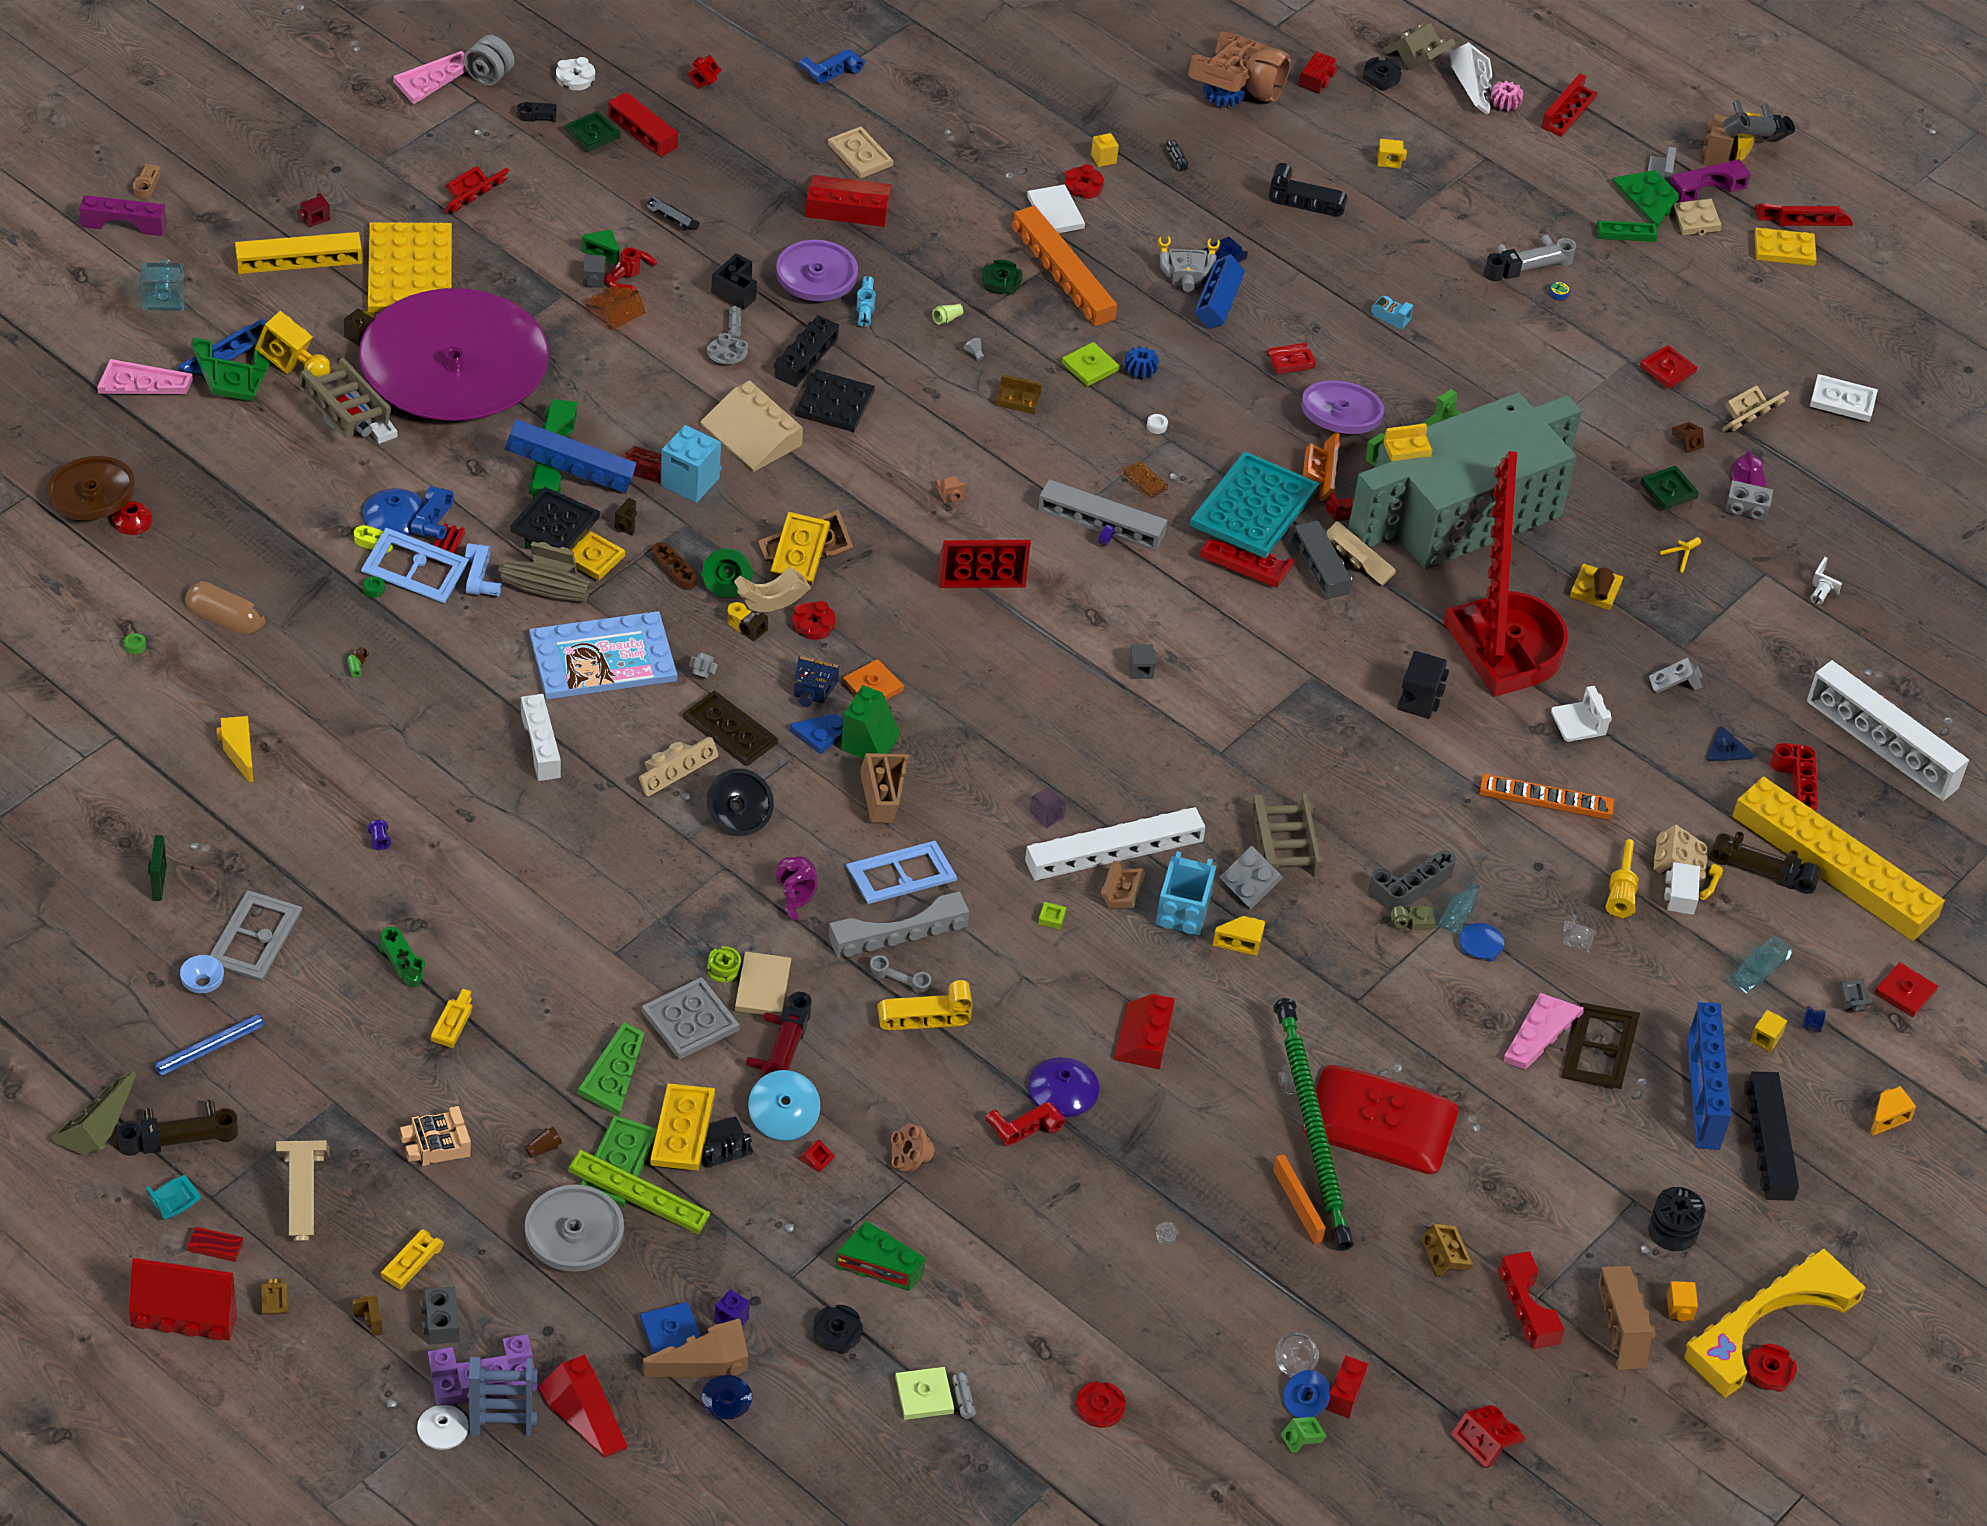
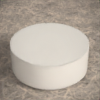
M1153 414L1148 417L1147 429L1150 432L1161 434L1167 430L1168 420L1165 416Z

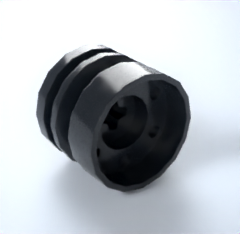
M1670 1187L1663 1190L1657 1196L1648 1225L1649 1235L1652 1240L1661 1248L1673 1252L1691 1248L1697 1241L1706 1213L1703 1200L1698 1194L1687 1188Z

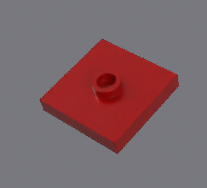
M1669 345L1643 359L1639 367L1667 389L1696 373L1698 368Z
M1899 962L1876 988L1875 994L1914 1017L1937 991L1938 985Z

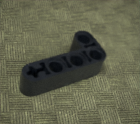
M1286 163L1276 165L1269 191V199L1273 203L1335 217L1343 215L1348 200L1345 192L1291 180V166Z

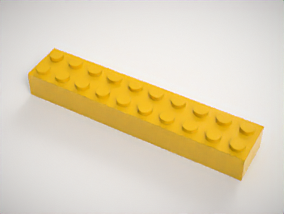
M1763 776L1737 799L1733 818L1785 854L1789 855L1791 850L1797 851V858L1802 859L1801 864L1810 862L1817 865L1821 870L1820 878L1911 941L1919 937L1939 918L1945 902L1944 899Z

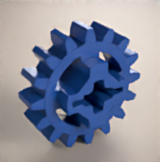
M1204 83V98L1210 99V104L1215 102L1217 107L1223 105L1226 108L1228 104L1234 107V103L1240 104V100L1244 99V86L1240 91L1233 92Z

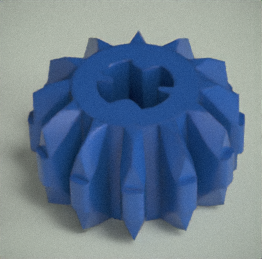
M1139 345L1137 349L1132 347L1125 355V370L1128 371V375H1134L1135 379L1137 377H1141L1143 380L1145 377L1151 378L1158 370V355L1155 354V350H1149L1148 346L1142 348Z

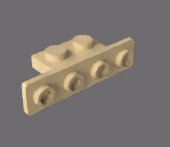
M1756 385L1729 400L1724 405L1734 420L1723 427L1722 431L1725 432L1731 429L1733 432L1742 426L1741 422L1745 421L1747 424L1757 418L1756 414L1759 413L1762 416L1770 411V406L1778 407L1785 402L1784 398L1790 394L1787 390L1767 401Z
M1335 522L1326 531L1327 537L1334 544L1336 551L1341 556L1348 557L1354 567L1357 569L1361 568L1381 586L1396 573L1395 568L1340 522Z
M707 737L693 746L676 742L671 744L669 749L652 755L651 759L644 762L648 772L639 776L645 796L653 795L717 758L718 752L713 738Z

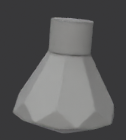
M973 338L964 345L963 349L974 355L977 361L985 357L982 353L981 338Z

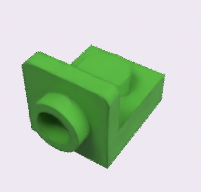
M1315 1417L1293 1418L1281 1433L1291 1453H1297L1303 1444L1322 1443L1327 1437Z

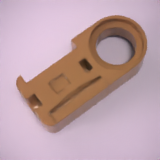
M146 163L142 165L143 169L133 183L134 195L137 198L144 199L152 195L161 176L160 167L157 165ZM140 187L148 188L146 190H138Z

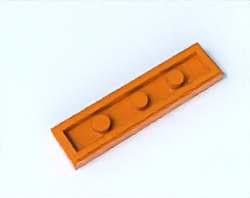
M1284 1154L1276 1156L1273 1168L1275 1175L1314 1245L1321 1243L1326 1227Z

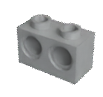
M1732 480L1725 512L1766 521L1773 490Z

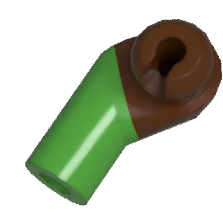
M360 647L348 657V666L353 678L361 676L360 666L369 656V651L365 647Z

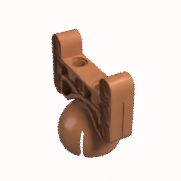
M1229 32L1219 33L1215 49L1217 55L1215 57L1209 58L1202 55H1192L1188 71L1190 78L1233 92L1240 91L1245 85L1251 95L1265 102H1275L1279 98L1282 90L1274 86H1285L1291 63L1290 56L1286 52L1270 48L1266 44Z

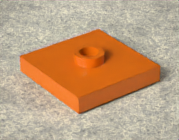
M878 659L844 676L842 679V683L855 696L862 685L883 692L886 700L904 691V685Z

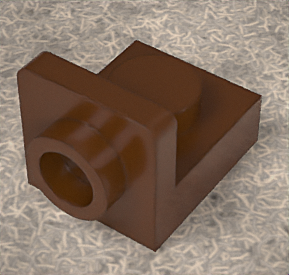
M1691 422L1672 427V435L1684 441L1686 452L1690 453L1704 448L1703 428Z

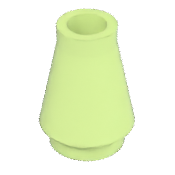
M961 304L939 305L932 312L933 320L938 325H946L958 316L963 315V307Z

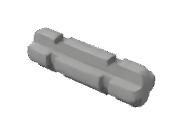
M733 306L729 310L728 334L737 339L741 334L742 310L737 308V306Z
M959 1372L953 1375L952 1381L953 1385L956 1386L955 1393L958 1406H960V1414L964 1419H970L975 1416L976 1412L974 1406H972L973 1400L970 1387L967 1386V1376L963 1372Z

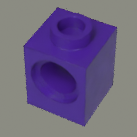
M729 1289L715 1305L714 1323L721 1324L740 1319L743 1326L749 1319L750 1301Z

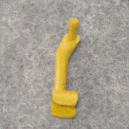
M1711 865L1708 875L1713 876L1710 885L1699 893L1701 900L1707 899L1714 892L1718 880L1722 876L1723 869L1721 866Z

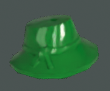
M723 548L712 552L703 562L702 577L706 587L716 596L731 598L739 595L737 592L738 587L734 581L739 576H742L751 582L754 571L749 559L739 550Z

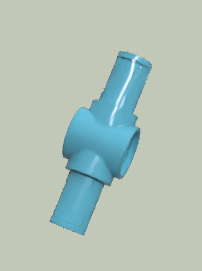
M867 276L861 278V289L857 292L856 310L859 313L858 324L863 326V322H865V327L871 324V314L875 309L876 294L873 290L874 279L869 276L868 281L866 280Z

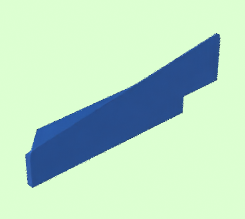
M262 318L248 327H243L213 345L212 357L232 361L256 347L266 324L264 319ZM196 356L179 365L177 369L180 372L204 376Z

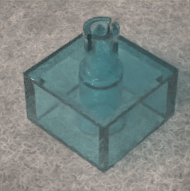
M162 259L159 263L142 262L140 285L143 310L185 311L186 282L184 263H172L168 259Z

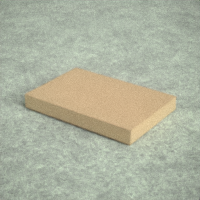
M861 126L828 139V145L860 179L893 166V159Z
M745 952L735 1011L760 1015L768 1012L782 1016L791 958Z

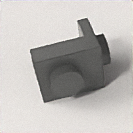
M1864 979L1839 983L1844 1010L1853 1009L1854 1013L1866 1011L1867 1006L1873 1003L1872 998H1867Z

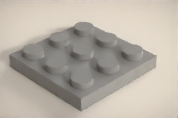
M702 977L642 1006V1013L679 1060L740 1030V1024Z

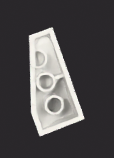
M1467 43L1450 52V66L1474 105L1487 115L1490 113L1491 101L1488 91L1491 90L1489 80L1492 79L1490 58L1470 43Z

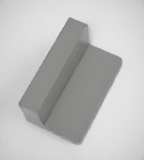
M1669 147L1666 158L1650 156L1648 171L1656 170L1669 184L1673 173L1676 148Z

